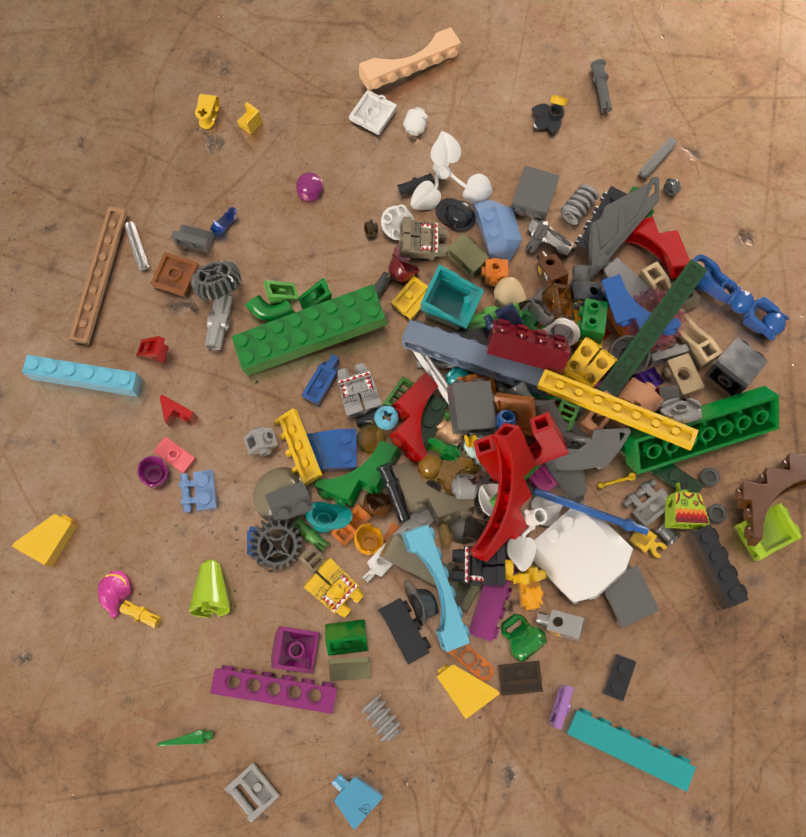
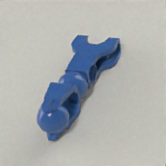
M700 254L693 259L696 262H703L705 268L708 269L694 289L707 292L718 301L725 302V305L730 303V307L734 312L743 314L742 323L758 334H764L769 340L774 341L775 336L785 330L786 320H789L788 315L780 312L779 307L767 297L754 300V296L750 292L741 290L742 287H738L735 281L722 273L718 264L706 255ZM757 308L767 313L762 321L754 316Z

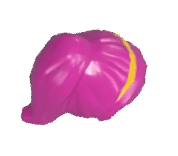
M110 571L98 583L99 603L104 610L109 612L111 618H115L119 613L120 604L131 593L129 580L121 571Z

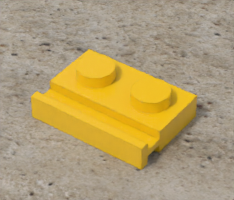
M413 276L391 301V306L410 320H413L421 311L420 303L428 286Z

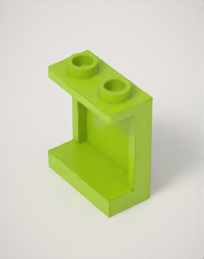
M782 503L768 508L763 523V538L756 547L747 546V538L744 536L746 520L734 526L754 562L802 538L800 528L797 524L793 523L789 510Z

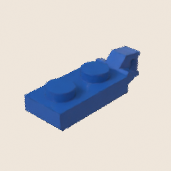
M332 354L328 362L323 361L322 364H319L301 395L303 398L319 406L337 375L339 369L336 367L340 361L339 357Z

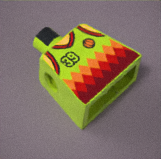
M686 482L676 483V492L665 499V528L698 530L709 525L701 494L689 493Z

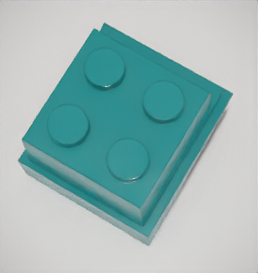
M439 264L420 303L421 311H424V315L427 318L457 330L460 327L467 330L484 293V289Z

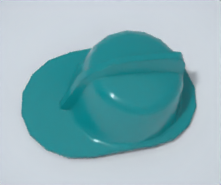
M321 501L311 503L313 510L305 513L306 519L311 523L312 527L322 533L329 532L332 529L344 528L352 520V512L346 506Z

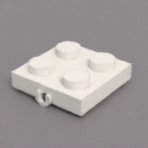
M367 90L349 115V120L380 135L397 110V105L388 101L384 95L381 94L379 96Z

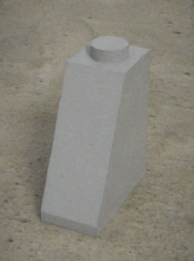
M618 257L613 262H607L603 267L602 280L620 274L628 293L636 302H639L647 294L650 287Z

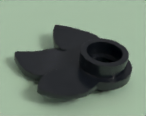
M543 103L531 109L538 116L533 125L535 129L545 130L548 128L551 133L560 129L561 120L564 117V110L561 105L553 104L549 106Z

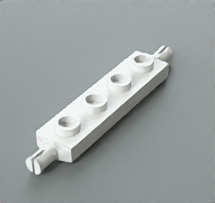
M428 508L420 513H413L410 516L411 519L406 521L393 535L401 534L421 525L430 526L434 520ZM385 544L367 562L370 569L362 576L367 583L375 575L383 577L394 565L379 557Z

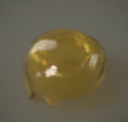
M376 424L365 425L357 434L359 448L369 454L374 452L380 440L386 441L384 429H380Z

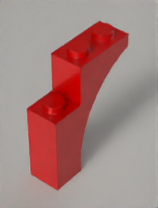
M653 217L644 218L625 240V242L639 245L654 254L665 267L670 279L678 278L690 261L678 230L659 233Z
M427 373L417 378L391 405L403 421L389 436L392 438L393 443L405 452L406 457L414 463L424 459L428 454L421 435V418L427 400L438 388L437 383Z

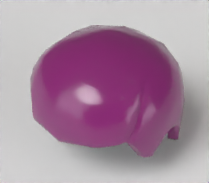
M312 172L302 174L296 183L298 196L305 201L317 200L323 191L322 178Z
M151 455L139 462L137 474L145 486L155 488L167 480L168 469L160 457Z

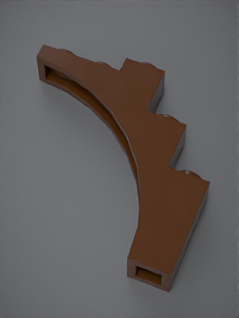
M789 453L781 461L780 469L766 467L762 474H759L757 483L743 481L739 488H736L734 498L737 500V507L744 509L743 518L746 519L744 536L747 538V546L756 547L762 540L763 523L771 503L790 490L806 486V455Z

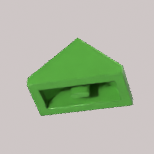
M269 280L263 282L271 305H278L285 300L289 303L298 301V293L294 283Z

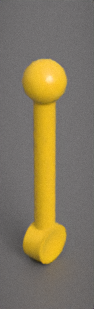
M630 473L628 476L604 483L598 482L597 487L603 489L605 486L622 481H633L636 479V474Z

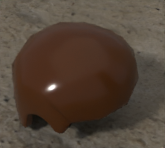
M382 491L380 494L375 492L366 494L363 501L365 510L376 517H383L389 514L393 507L389 493L384 494Z

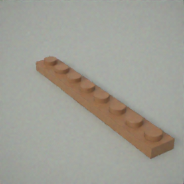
M108 207L69 336L71 342L86 345L90 343L126 220V209Z

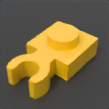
M648 531L647 535L634 532L628 542L644 553L648 549L651 550V554L655 558L661 557L656 551L657 547H660L662 550L667 548L664 543L654 541L657 536L651 531Z
M535 566L513 575L514 584H528L529 582H537L547 578L546 570H538V567Z

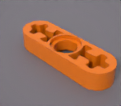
M468 644L464 645L466 649L460 653L459 657L455 655L458 652L456 649L448 652L478 679L488 681L493 677V666ZM465 652L474 654L475 659L473 663L466 664L463 661V654ZM478 658L482 661L479 663L480 666L483 668L489 667V676L484 675L481 677V670L477 667L475 671L471 669L477 663Z

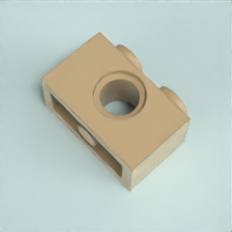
M689 353L667 360L664 364V376L669 379L671 386L678 385L680 400L688 395L692 396L700 393L704 388ZM678 374L683 375L685 377V380H681L678 377Z

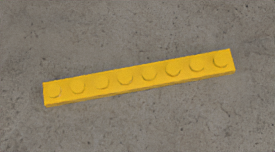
M546 369L537 386L539 390L687 450L692 449L699 431Z

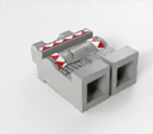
M364 363L356 364L354 367L357 374L349 376L347 368L338 370L337 382L348 420L364 414L359 399L360 395L366 413L382 407L371 372L367 370Z

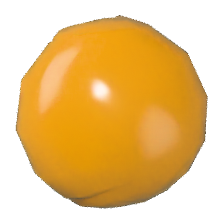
M371 523L360 525L355 531L354 544L359 552L366 555H374L383 546L384 537L380 528L372 526Z

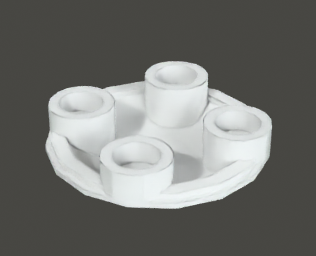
M400 204L389 207L383 212L381 217V226L384 233L394 240H400L399 224L403 217H411V220H414L413 215L405 205Z

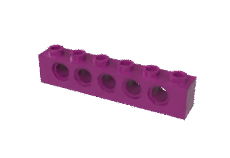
M222 665L221 669L215 668L210 694L330 714L335 713L339 688H335L334 683L322 681V685L314 684V680L302 678L301 682L293 681L294 676L288 675L275 678L273 677L274 673L263 671L261 675L253 674L254 670L245 668L238 672L233 671V666ZM234 676H237L240 680L237 688L231 686V679ZM254 679H257L260 683V688L257 691H253L250 686ZM275 682L280 685V692L277 695L272 694L270 690L271 685ZM294 686L300 688L301 693L298 698L291 696L290 691ZM314 689L319 690L321 693V698L317 702L313 701L310 696Z

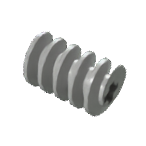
M580 185L578 190L561 207L560 212L563 218L568 223L577 225L578 220L583 218L582 215H585L587 210L591 208V205L595 203V200L599 198V193L590 185Z
M379 694L364 705L365 707L361 712L362 714L369 712L366 720H374L371 728L379 727L375 734H383L380 741L385 742L401 733L404 728L397 729L401 723L399 721L392 722L396 716L395 714L388 716L391 708H383L386 700L378 701L382 695Z

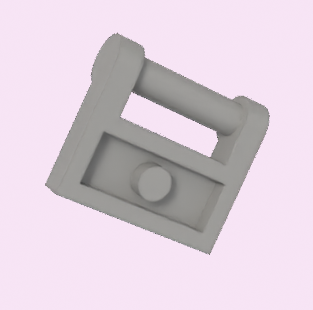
M254 763L224 789L227 794L230 793L248 815L247 819L250 823L280 797ZM239 784L243 786L258 805L256 810L253 809L237 789Z

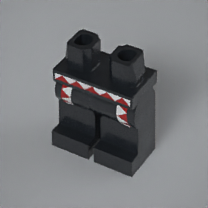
M502 545L487 562L472 557L470 549L473 546H464L463 549L452 550V562H463V569H452V581L463 583V586L504 588L505 545Z

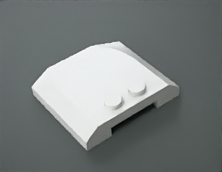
M584 501L579 502L581 504L587 505ZM570 508L534 540L536 554L533 563L540 570H546V576L573 604H577L579 601L597 598L625 573L633 553V548L604 520Z

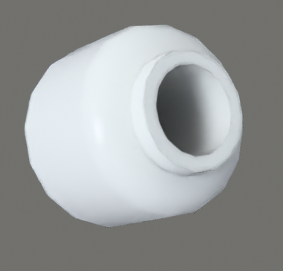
M420 107L409 109L403 122V126L406 128L405 131L411 135L418 136L425 131L429 118L425 114V110Z

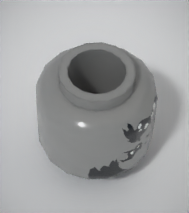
M458 474L455 479H452L451 494L457 499L474 500L476 495L479 494L481 482H477L475 475Z

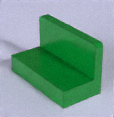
M365 619L326 624L325 643L328 656L368 651Z

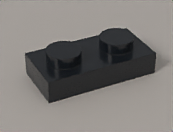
M615 654L602 693L624 701L636 661Z

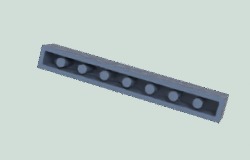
M409 321L402 336L403 348L511 386L524 381L529 392L547 398V392L537 389L538 383L545 371L544 369L487 354V346L480 344L474 339H465L459 334L448 333L439 327L425 325L422 321Z

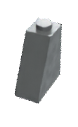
M574 443L568 448L579 449L577 443ZM544 463V466L558 483L556 489L562 497L578 503L585 499L584 495L587 493L583 470H557V472H552Z

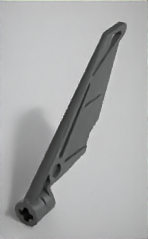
M658 177L651 178L648 184L606 205L601 217L590 224L588 265L572 266V282H591L658 203L660 182ZM653 184H654V185H655V193L652 194L651 196H649V193H650V191H651V188H652V186H653Z

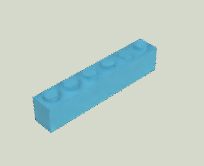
M32 355L26 356L22 373L32 380L139 397L143 379L137 372Z

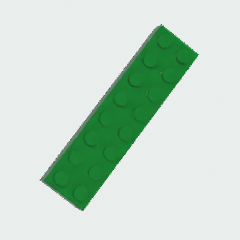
M371 284L231 337L241 368L247 376L381 328L388 325L374 285Z
M762 386L701 405L702 419L686 423L687 426L699 430L691 450L631 427L629 428L631 432L624 443L626 464L638 475L778 430L779 394L766 386Z

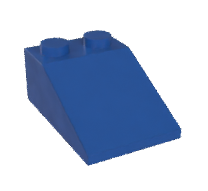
M334 429L307 434L321 473L352 472L358 468V434L356 429Z

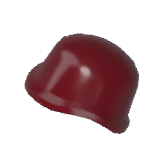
M392 253L388 271L394 279L400 282H408L415 274L419 273V268L403 262Z

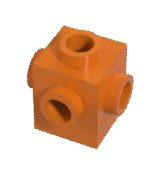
M498 258L486 259L485 266H481V277H484V284L496 286L501 279L509 277L508 260Z

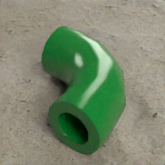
M261 295L252 298L245 305L257 319L267 323L295 313L287 300L278 305H271Z

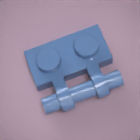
M213 470L193 472L194 480L190 481L188 480L187 473L180 474L179 488L182 491L180 501L184 513L191 512V505L196 504L197 511L218 509ZM194 487L195 497H190L189 488Z

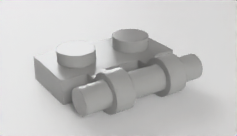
M654 479L643 482L637 491L626 496L627 499L622 502L625 508L631 505L637 508L631 514L639 524L645 527L665 512V499L669 496L662 488L658 492L652 489L657 485ZM647 494L650 498L642 503L639 498Z

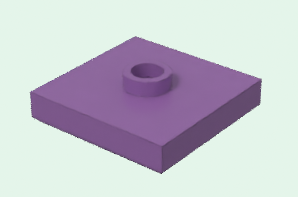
M561 685L559 687L548 723L549 726L562 730L565 716L570 711L573 687L568 685Z

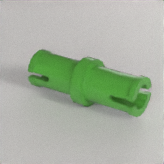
M298 518L295 521L296 523H294V528H298L306 542L309 541L322 553L326 549L325 547L329 545V542L321 537L314 528L312 529L301 518Z

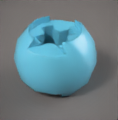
M382 406L375 412L374 420L380 429L389 430L397 425L399 416L393 407ZM383 416H390V420L383 419Z

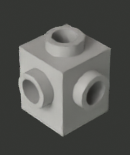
M257 427L243 437L249 455L260 454L265 456L278 446L272 428Z

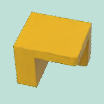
M246 102L244 105L247 112L237 122L240 127L249 134H252L263 122L259 110Z

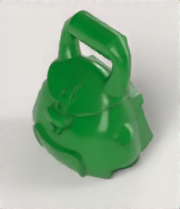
M514 613L501 623L502 634L510 641L511 653L514 658L521 662L526 661L547 643L545 632L541 628L530 625L521 614ZM519 619L521 620L522 625L516 627L511 633L506 631Z

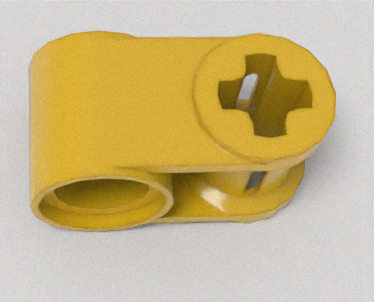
M199 95L195 115L199 119V125L202 129H210L215 124L220 106L218 96Z

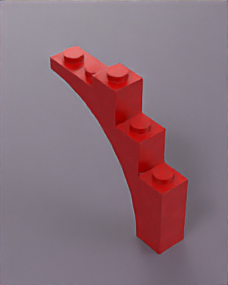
M504 423L492 435L499 462V484L494 509L482 535L470 549L472 557L485 562L509 538L516 540L528 527L520 508L532 496L524 476L529 473L536 463L520 426Z

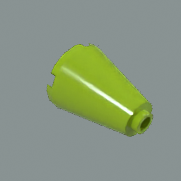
M209 559L200 564L189 605V612H191L192 616L210 618L211 614L217 613V617H220L230 612V604L221 566L216 560Z

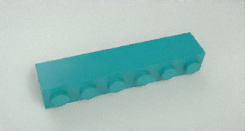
M580 708V711L573 710L564 733L681 790L688 791L696 769L695 766L690 764V759L678 755V758L670 755L671 750L660 745L657 749L650 745V740L639 736L638 739L630 736L631 731L621 726L619 729L611 726V721L602 717L597 720L591 717L592 712Z

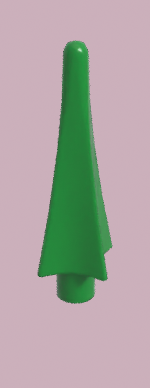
M206 728L200 729L178 738L159 742L157 746L207 743V740L213 739L214 734L213 731L206 732Z

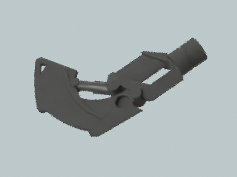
M524 381L509 389L510 394L532 397ZM534 398L537 415L549 412L565 440L585 443L579 449L567 447L569 454L546 462L545 464L552 472H557V470H584L594 467L605 468L619 452L631 432L629 428L594 429L591 437L567 432L569 424L564 421L556 407L555 399L542 400ZM620 433H625L620 441Z

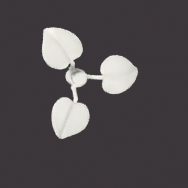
M441 131L431 149V159L434 162L433 171L436 174L434 176L435 185L431 181H424L419 184L412 195L410 206L413 209L419 210L435 208L441 199V193L437 190L439 186L438 179L444 180L449 176L465 187L462 196L470 203L486 200L493 190L489 179L483 174L471 176L467 184H465L451 173L448 167L449 163H455L459 160L461 147L454 137Z
M483 484L479 489V502L481 508L488 516H491L494 509L489 500L498 492V484ZM535 496L531 501L532 510H520L525 515L524 519L529 528L516 540L510 538L506 546L509 559L513 561V564L520 571H525L530 567L536 554L535 541L530 537L525 538L531 530H534L536 525L551 526L555 523L563 505Z

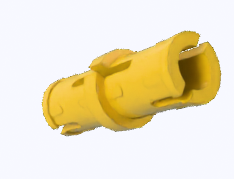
M127 600L120 607L121 613L134 618L138 623H145L154 629L157 628V625L159 626L162 619L160 616L147 611V608L136 606Z

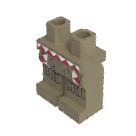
M404 216L399 224V256L434 260L436 256L445 257L447 245L439 244V240L445 241L447 239L448 229L439 227L438 222L411 220V217Z

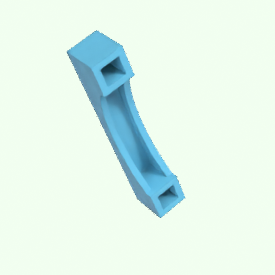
M421 525L401 533L407 552L415 553L424 562L436 583L440 598L441 618L439 629L435 631L442 650L449 652L470 643L468 639L470 633L467 626L463 625L461 619L463 613L460 606L456 605L454 599L456 593L453 586L449 585L447 579L449 578L447 568L442 565V553L439 547H436L433 540L435 539V533L432 527L429 528V525Z

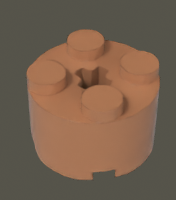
M633 377L617 396L619 399L654 413L664 402V399L655 392L656 387L652 383L646 382L644 384Z

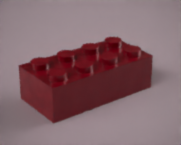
M493 319L487 338V354L559 374L564 373L570 356L569 343L566 337L555 334V336L550 335L541 329H536V331L528 329L523 324L513 325L505 319Z

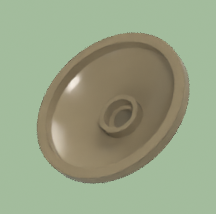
M280 467L268 471L258 480L253 493V501L257 512L266 521H268L269 517L273 519L265 494L302 481L299 472L292 473L291 468ZM308 484V485L305 486V487H306V490H307V492H308V494H309L310 501H311V499H312L311 487H310V485ZM305 513L289 518L288 524L290 522L294 523L298 518H302Z

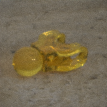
M426 455L424 459L418 462L419 473L426 479L436 478L435 481L441 483L444 491L450 496H454L451 494L452 479H455L458 474L462 473L476 474L481 468L475 461L465 457H459L456 461L443 460L441 462L435 455Z

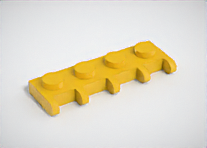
M292 408L273 422L276 426L281 425L283 433L279 435L280 440L286 439L290 448L285 451L287 457L293 456L296 466L291 468L292 473L299 472L301 480L307 486L322 477V473L298 411Z

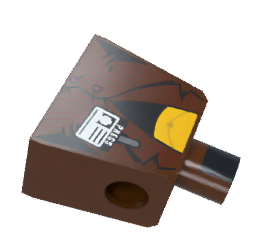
M545 251L540 252L536 256L538 260L537 274L544 289L548 291L549 299L566 293L568 271L556 254L548 256Z

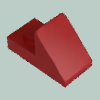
M161 336L142 339L136 357L164 363L169 346L164 344L165 338Z
M161 394L159 398L163 417L169 427L176 417L186 423L188 420L195 423L198 416L193 411Z

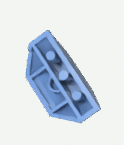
M492 200L472 203L484 248L489 255V259L508 260L509 265L522 242L513 208Z

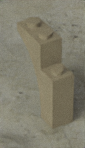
M409 461L392 466L396 477L400 480L398 485L409 515L420 513L428 508L436 526L439 527L450 525L460 518L466 519L473 514L475 506L473 499H457L455 496L443 494L433 489L416 474Z

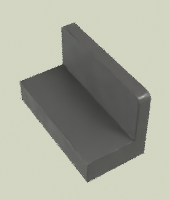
M181 225L179 232L173 230L171 238L175 245L210 253L216 235L211 231Z

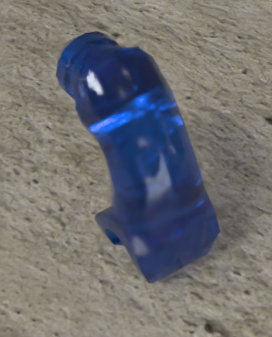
M230 207L219 220H214L210 230L217 236H220L235 220L237 210L234 207Z

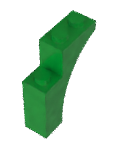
M380 440L372 455L357 469L340 477L317 479L314 486L318 495L324 499L331 498L341 506L348 505L352 507L362 488L368 493L375 492L380 494L383 489V480L376 468L388 462H393V466H395L401 456L397 446Z

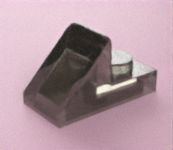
M466 517L463 537L478 541L488 521Z

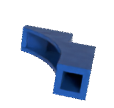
M620 274L601 280V285L616 327L620 325L621 328L633 324L632 321L635 320L639 331L652 313L641 307L631 297ZM673 318L661 335L671 336L678 333L677 330L681 328L680 320Z

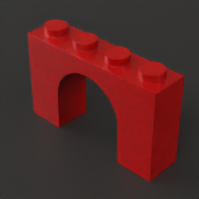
M549 412L530 419L536 440L528 447L535 460V466L569 454L565 439ZM492 434L473 441L477 459L493 481H499V462Z

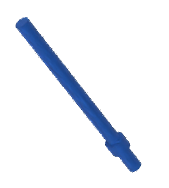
M534 488L533 495L619 525L622 529L629 532L633 530L644 535L648 534L649 528L635 523L634 520L629 518L623 519L548 491Z

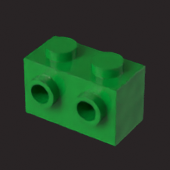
M585 298L584 305H580L578 317H581V320L577 321V326L580 330L578 340L583 341L586 337H590L597 344H601L605 333L608 302Z

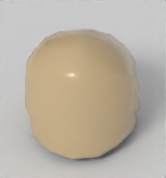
M505 277L495 286L494 301L496 307H503L510 302H513V304L517 303L523 307L527 303L525 291L516 278Z

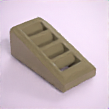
M312 545L299 559L312 573L315 572L323 579V576L319 575L316 570L326 558ZM315 552L317 555L308 563L306 560ZM321 558L322 562L313 569L312 566Z

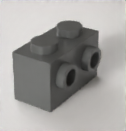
M303 481L265 494L275 523L279 519L284 521L313 510Z

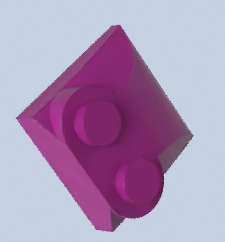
M278 626L272 648L271 668L313 674L319 632Z

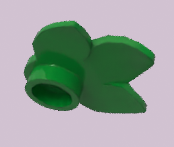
M428 438L427 441L429 443L426 449L440 454L441 461L453 462L461 456V451L456 445L446 444L436 438Z

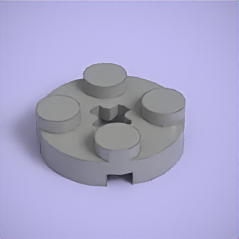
M680 398L670 399L662 403L660 408L662 416L684 425L702 419L701 403L692 398H687V401H680Z

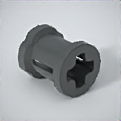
M665 522L654 531L664 538L667 546L672 545L682 535L673 528H665Z

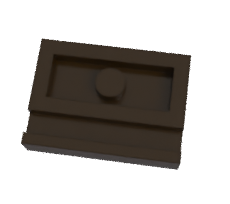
M539 661L498 665L501 696L543 692Z

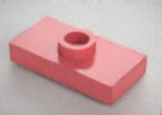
M164 437L153 451L182 473H186L196 460L195 457L167 437Z

